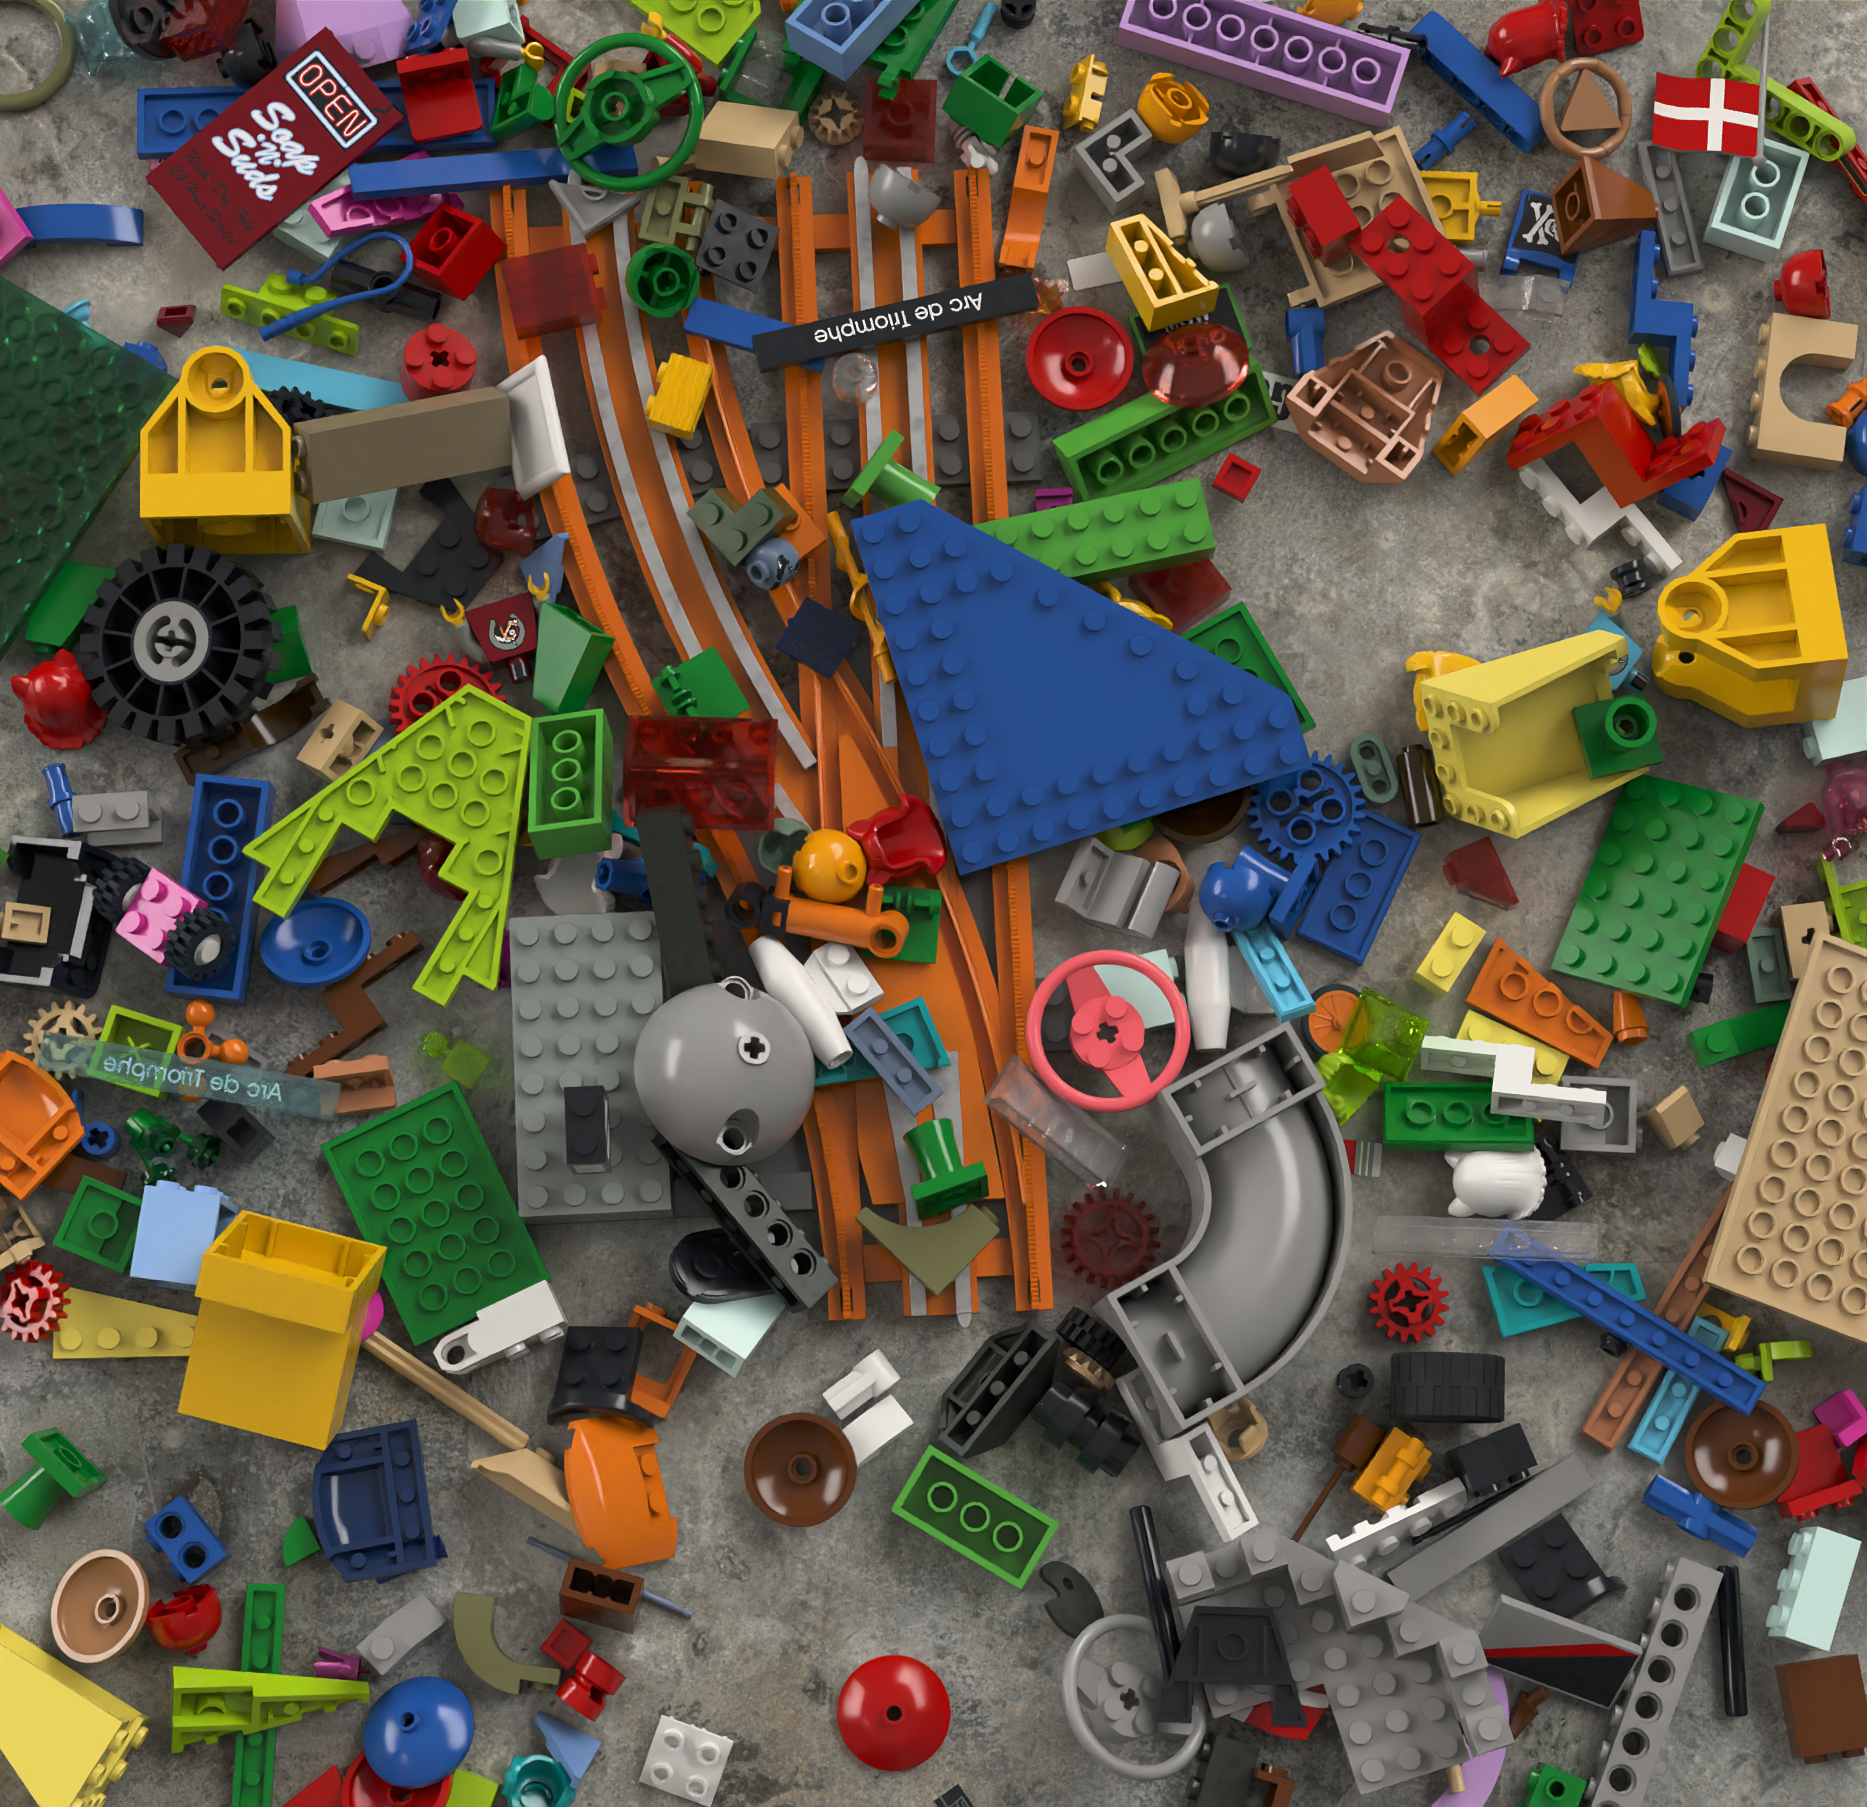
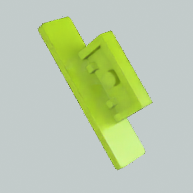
M270 272L258 293L230 284H224L221 289L220 313L256 326L266 327V325L281 318L283 319V317L294 312H298V310L336 299L339 293L312 284H304L302 287L287 283L286 276ZM332 310L283 334L354 356L358 351L360 327L356 324L331 317L334 311Z
M1828 850L1819 852L1821 861L1816 862V867L1821 883L1827 882L1831 896L1825 897L1828 911L1831 912L1832 918H1837L1840 929L1839 932H1835V937L1867 949V879L1840 886L1831 852Z

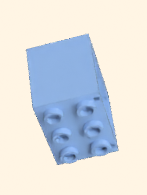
M157 1180L156 1187L145 1185L130 1277L149 1286L195 1292L203 1253L236 1218L238 1206L229 1201V1196L223 1195V1192H219L217 1188L195 1185L193 1192L186 1190V1187L180 1186L179 1183Z

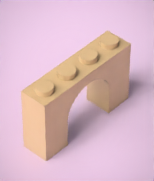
M1773 312L1766 324H1761L1758 334V345H1763L1762 356L1757 358L1754 367V378L1759 379L1758 390L1753 391L1750 401V412L1755 413L1754 423L1748 427L1745 443L1747 447H1751L1749 459L1832 472L1843 462L1847 427L1809 422L1798 418L1785 406L1780 395L1779 384L1782 373L1797 365H1814L1846 370L1855 359L1859 325Z

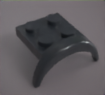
M568 1326L554 1397L548 1404L546 1414L548 1425L553 1426L554 1420L561 1416L590 1413L619 1417L640 1424L645 1428H653L654 1417L641 1406L631 1402L643 1333L639 1327Z
M1561 1513L1498 1553L1499 1559L1532 1606L1570 1620L1601 1600L1614 1594L1625 1592L1628 1589L1620 1577H1606Z

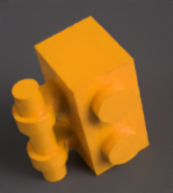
M1397 1427L1390 1428L1363 1471H1360L1348 1490L1382 1515H1385L1387 1510L1397 1505H1406L1411 1497L1406 1491L1414 1480L1420 1483L1432 1466L1428 1462L1432 1452L1425 1448L1426 1445L1419 1439L1409 1437Z

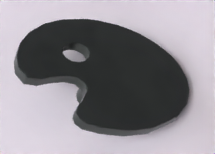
M1051 1561L1041 1567L1039 1577L1053 1588L1057 1594L1056 1600L1045 1602V1610L1056 1626L1066 1635L1076 1639L1087 1626L1104 1617V1612L1096 1592L1085 1577L1075 1568L1060 1561ZM1063 1580L1067 1581L1070 1590L1063 1585Z

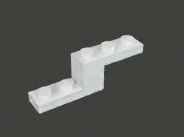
M1542 458L1518 468L1522 482L1529 489H1535L1543 498L1542 504L1546 511L1553 517L1558 516L1566 526L1565 531L1568 537L1575 544H1581L1585 550L1619 525L1622 528L1621 533L1624 539L1631 546H1637L1645 555V563L1655 574L1660 573L1666 579L1682 564L1681 558L1639 508L1632 503L1621 509L1605 486L1580 504Z
M1423 1035L1421 1069L1494 1077L1490 1113L1603 1126L1607 1092L1595 1091L1590 1088L1559 1087L1553 1084H1532L1535 1047Z
M1137 1366L1115 1379L1114 1381L1165 1481L1190 1475L1223 1542L1232 1541L1259 1524L1208 1422L1190 1426L1166 1439L1159 1427L1161 1418L1156 1400L1140 1367Z

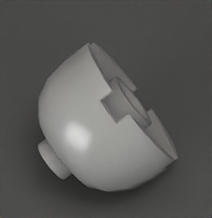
M882 162L878 165L869 184L868 197L870 204L879 212L876 219L895 230L898 224L908 228L921 225L929 219L941 201V198L935 193Z
M1226 199L1215 202L1199 212L1191 226L1192 239L1187 240L1188 249L1194 261L1201 259L1207 269L1214 273L1223 274L1250 266L1248 263L1250 262L1242 233L1240 228L1236 227L1234 220L1231 219L1235 216Z

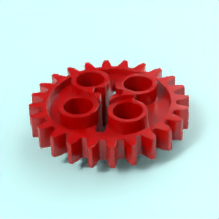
M435 653L432 664H429L421 657L418 665L419 670L409 664L406 671L407 677L399 675L396 683L398 687H392L390 697L394 700L389 701L388 711L394 713L390 715L389 725L398 726L395 729L394 737L428 713L418 712L413 706L424 704L430 710H433L468 683L506 703L507 696L497 695L501 691V682L490 684L493 672L489 671L482 675L479 673L481 668L479 663H476L472 668L467 666L468 656L466 655L461 659L460 663L455 662L453 653H449L447 662H442L440 656ZM446 682L453 683L458 689L448 691L442 688L441 684ZM425 688H430L433 691V693L429 690H425Z

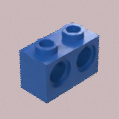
M179 1495L143 1524L149 1531L145 1535L147 1541L156 1552L161 1553L164 1550L172 1561L168 1565L169 1569L181 1583L187 1580L189 1584H198L232 1556L186 1496ZM177 1517L182 1523V1531L176 1538L171 1539L165 1533V1524L170 1518ZM196 1546L201 1547L206 1556L203 1565L199 1568H193L188 1562V1554Z

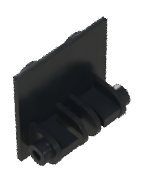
M717 198L694 261L699 275L710 278L712 273L757 294L780 228Z
M1554 1133L1535 1144L1545 1161L1547 1185L1544 1188V1199L1540 1203L1539 1208L1533 1211L1529 1217L1522 1219L1529 1234H1532L1593 1197L1567 1153L1559 1151V1140Z

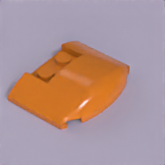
M6 1050V1053L0 1052V1185L24 1202L86 1136L84 1126H81L76 1106L61 1085L36 1063L15 1052Z
M609 1415L569 1422L567 1430L575 1429L572 1448L565 1449L564 1453L568 1499L576 1527L586 1549L594 1547L595 1551L605 1562L599 1566L618 1570L674 1557L677 1544L678 1518L670 1517L654 1444L660 1443V1440L654 1428H645L635 1422Z

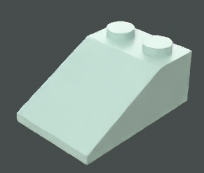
M348 168L272 231L273 236L321 265L326 263L344 247L354 242L360 232L327 238L307 210L312 201L350 184Z

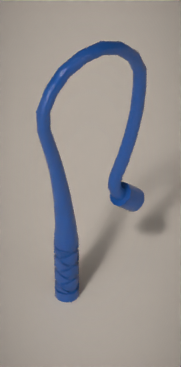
M387 231L372 232L337 252L312 276L306 277L305 273L290 269L286 276V282L302 287L304 284L317 282L342 258L373 240L388 239L395 241L403 247L406 254V267L395 283L384 288L351 294L298 310V312L266 325V327L259 328L258 331L261 338L266 342L270 338L290 331L294 327L301 326L334 309L358 301L387 295L398 290L408 280L413 270V252L409 243L401 236Z

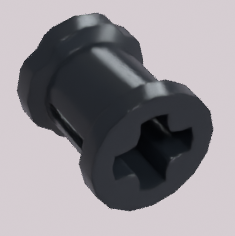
M1356 1363L1347 1366L1337 1375L1336 1385L1339 1388V1392L1349 1399L1365 1396L1373 1388V1373L1363 1364ZM1358 1372L1360 1374L1359 1381L1364 1383V1385L1353 1391L1350 1389L1351 1382L1346 1380V1378Z

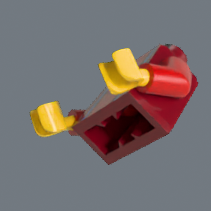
M650 12L648 21L654 27H650L645 22H642L641 34L657 37L679 51L694 70L701 87L702 96L712 97L716 92V80L713 76L706 74L702 59L672 32L667 34L662 29L663 18L660 14ZM652 51L648 52L642 62L646 64V71L670 64L666 59ZM683 94L658 111L660 118L689 114L688 94Z

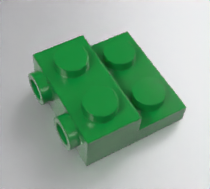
M83 1175L52 1244L116 1272L125 1274L127 1268L131 1269L142 1199Z

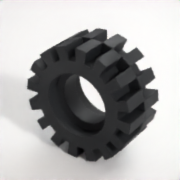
M1075 1306L1072 1307L1055 1330L1072 1347H1076L1081 1352L1083 1351L1106 1371L1111 1370L1127 1349L1124 1342L1117 1338L1114 1333L1110 1332L1108 1328Z

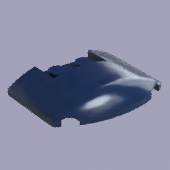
M416 1419L336 1434L324 1451L319 1464L316 1463L312 1504L317 1533L329 1561L342 1574L340 1577L346 1583L437 1566L436 1541L424 1469L425 1461Z

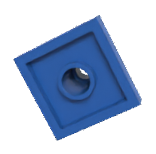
M1246 845L1236 858L1231 869L1234 868L1235 864L1243 865L1268 880L1271 884L1269 893L1272 895L1275 892L1276 895L1271 906L1272 911L1269 915L1270 924L1276 936L1287 941L1321 880L1318 860L1304 853L1294 872L1291 873L1266 859L1249 845Z

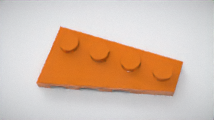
M1498 936L1464 1003L1549 1047L1569 1055L1570 1058L1585 1066L1597 1070L1614 1036L1579 1005L1571 1002L1561 993L1562 991L1556 985L1548 982L1533 969L1534 966L1523 957H1519Z

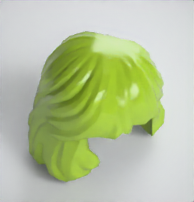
M1339 1052L1323 1055L1314 1064L1326 1084L1322 1092L1340 1128L1350 1120L1355 1112L1361 1109L1362 1104L1377 1089L1381 1075H1379L1377 1070L1372 1071L1357 1066L1354 1059Z

